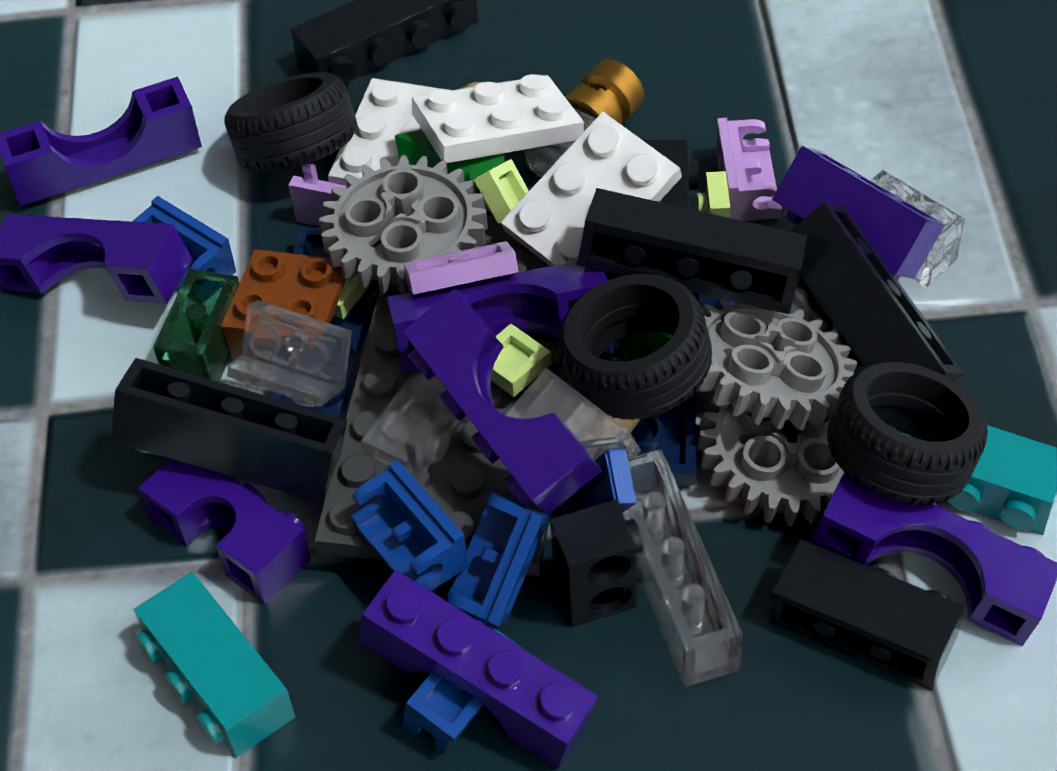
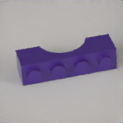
M178 76L133 90L130 103L123 115L112 125L96 133L80 136L65 135L50 129L41 120L0 133V154L20 206L202 147L191 103Z
M8 214L0 226V288L2 291L43 294L56 282L70 274L85 269L103 268L107 270L125 301L168 304L193 261L174 224Z
M577 262L414 295L411 292L387 297L402 373L418 370L408 356L415 347L402 331L455 288L471 304L495 336L512 324L522 332L542 333L559 340L561 323L568 310L586 292L608 281L602 271L577 266Z
M456 288L402 331L415 347L408 354L411 361L426 379L431 380L435 375L446 388L439 395L440 399L460 422L468 417L474 424L478 432L471 436V439L492 464L500 458L511 473L504 479V482L524 507L534 502L543 511L550 514L602 471L572 431L554 412L536 418L519 419L503 415L497 411L491 395L490 382L495 361L504 346Z
M843 473L810 542L816 546L831 547L841 553L843 557L863 565H868L880 556L898 552L914 553L930 558L947 569L961 586L967 601L969 621L1021 646L1024 645L1041 621L1057 581V562L1045 557L1039 550L1019 545L992 532L984 524L962 518L939 507L937 504L906 505L883 499L857 485L845 473Z
M396 569L362 614L359 644L406 674L426 672L442 677L461 687L479 700L497 718L507 738L556 769H559L590 720L599 697L598 695Z

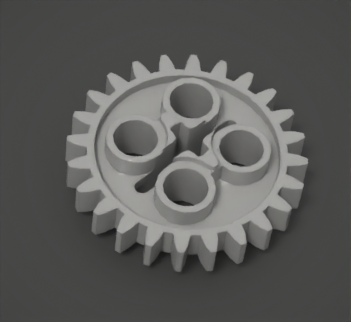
M402 155L396 166H391L386 158H381V169L376 171L365 164L362 165L363 177L359 179L347 174L344 176L346 189L340 187H333L331 189L333 201L323 202L324 216L319 218L324 251L329 253L332 267L341 266L343 278L346 280L358 274L360 287L363 289L374 280L378 281L380 293L383 294L389 289L391 284H398L401 294L408 292L403 263L485 245V230L488 229L483 194H477L475 181L469 180L464 182L462 169L454 170L448 174L446 161L443 160L433 168L428 167L427 156H422L416 165H409L407 156Z
M718 299L715 308L708 304L703 305L702 309L712 344V360L708 375L704 379L703 384L699 386L698 391H714L716 394L712 403L715 405L726 402L734 405L732 409L733 416L737 417L744 411L752 413L754 424L759 425L764 417L771 418L775 427L781 430L785 420H790L797 429L803 430L807 419L814 425L821 427L826 417L831 418L841 390L847 380L854 374L857 365L855 360L847 358L850 352L849 346L835 344L839 336L837 332L823 333L820 330L823 321L820 319L811 322L805 321L803 319L804 310L802 309L795 311L793 314H784L737 302L731 305L724 299Z
M711 396L707 410L703 412L699 426L700 435L697 443V449L704 451L700 464L701 468L713 469L710 485L713 487L727 484L728 488L724 500L728 503L739 497L745 499L743 513L746 515L750 514L757 506L763 508L766 523H770L776 512L783 513L787 525L793 527L797 514L803 513L806 520L811 525H815L820 511L825 512L844 473L835 462L828 447L827 429L830 418L826 417L821 427L814 425L807 419L803 430L797 429L790 420H785L781 430L775 427L771 418L764 417L762 422L757 425L754 424L752 413L744 411L737 417L733 416L732 409L734 405L729 402L715 405L712 403L715 396Z

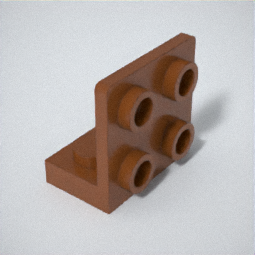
M254 249L221 325L235 366L254 368L262 348L266 349L271 339L321 344L347 281L343 278L342 267H332L328 257Z

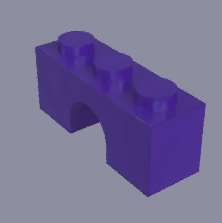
M170 459L138 488L149 519L186 547L200 534L209 529L217 527L232 529L216 544L225 576L264 605L311 561L305 537L307 530L303 523L291 512L283 511L280 513L267 504L261 492L249 483L241 485L228 475Z

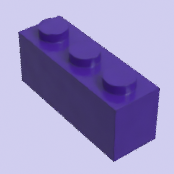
M801 146L772 198L773 201L787 209L784 217L796 225L824 202L844 206L894 276L914 279L945 227L944 223L827 154L805 146Z

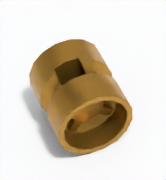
M605 59L598 62L583 78L581 83L575 86L565 98L584 121L585 131L602 112H605L621 125L627 122L644 102V89L641 81L627 66L615 60Z

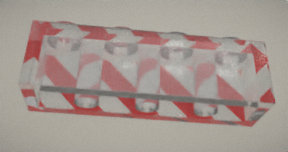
M662 449L629 458L628 462L637 503L625 511L623 515L625 520L633 518L638 525L644 548L643 552L636 554L643 572L644 582L642 584L684 686H690L739 671L741 665L742 631Z

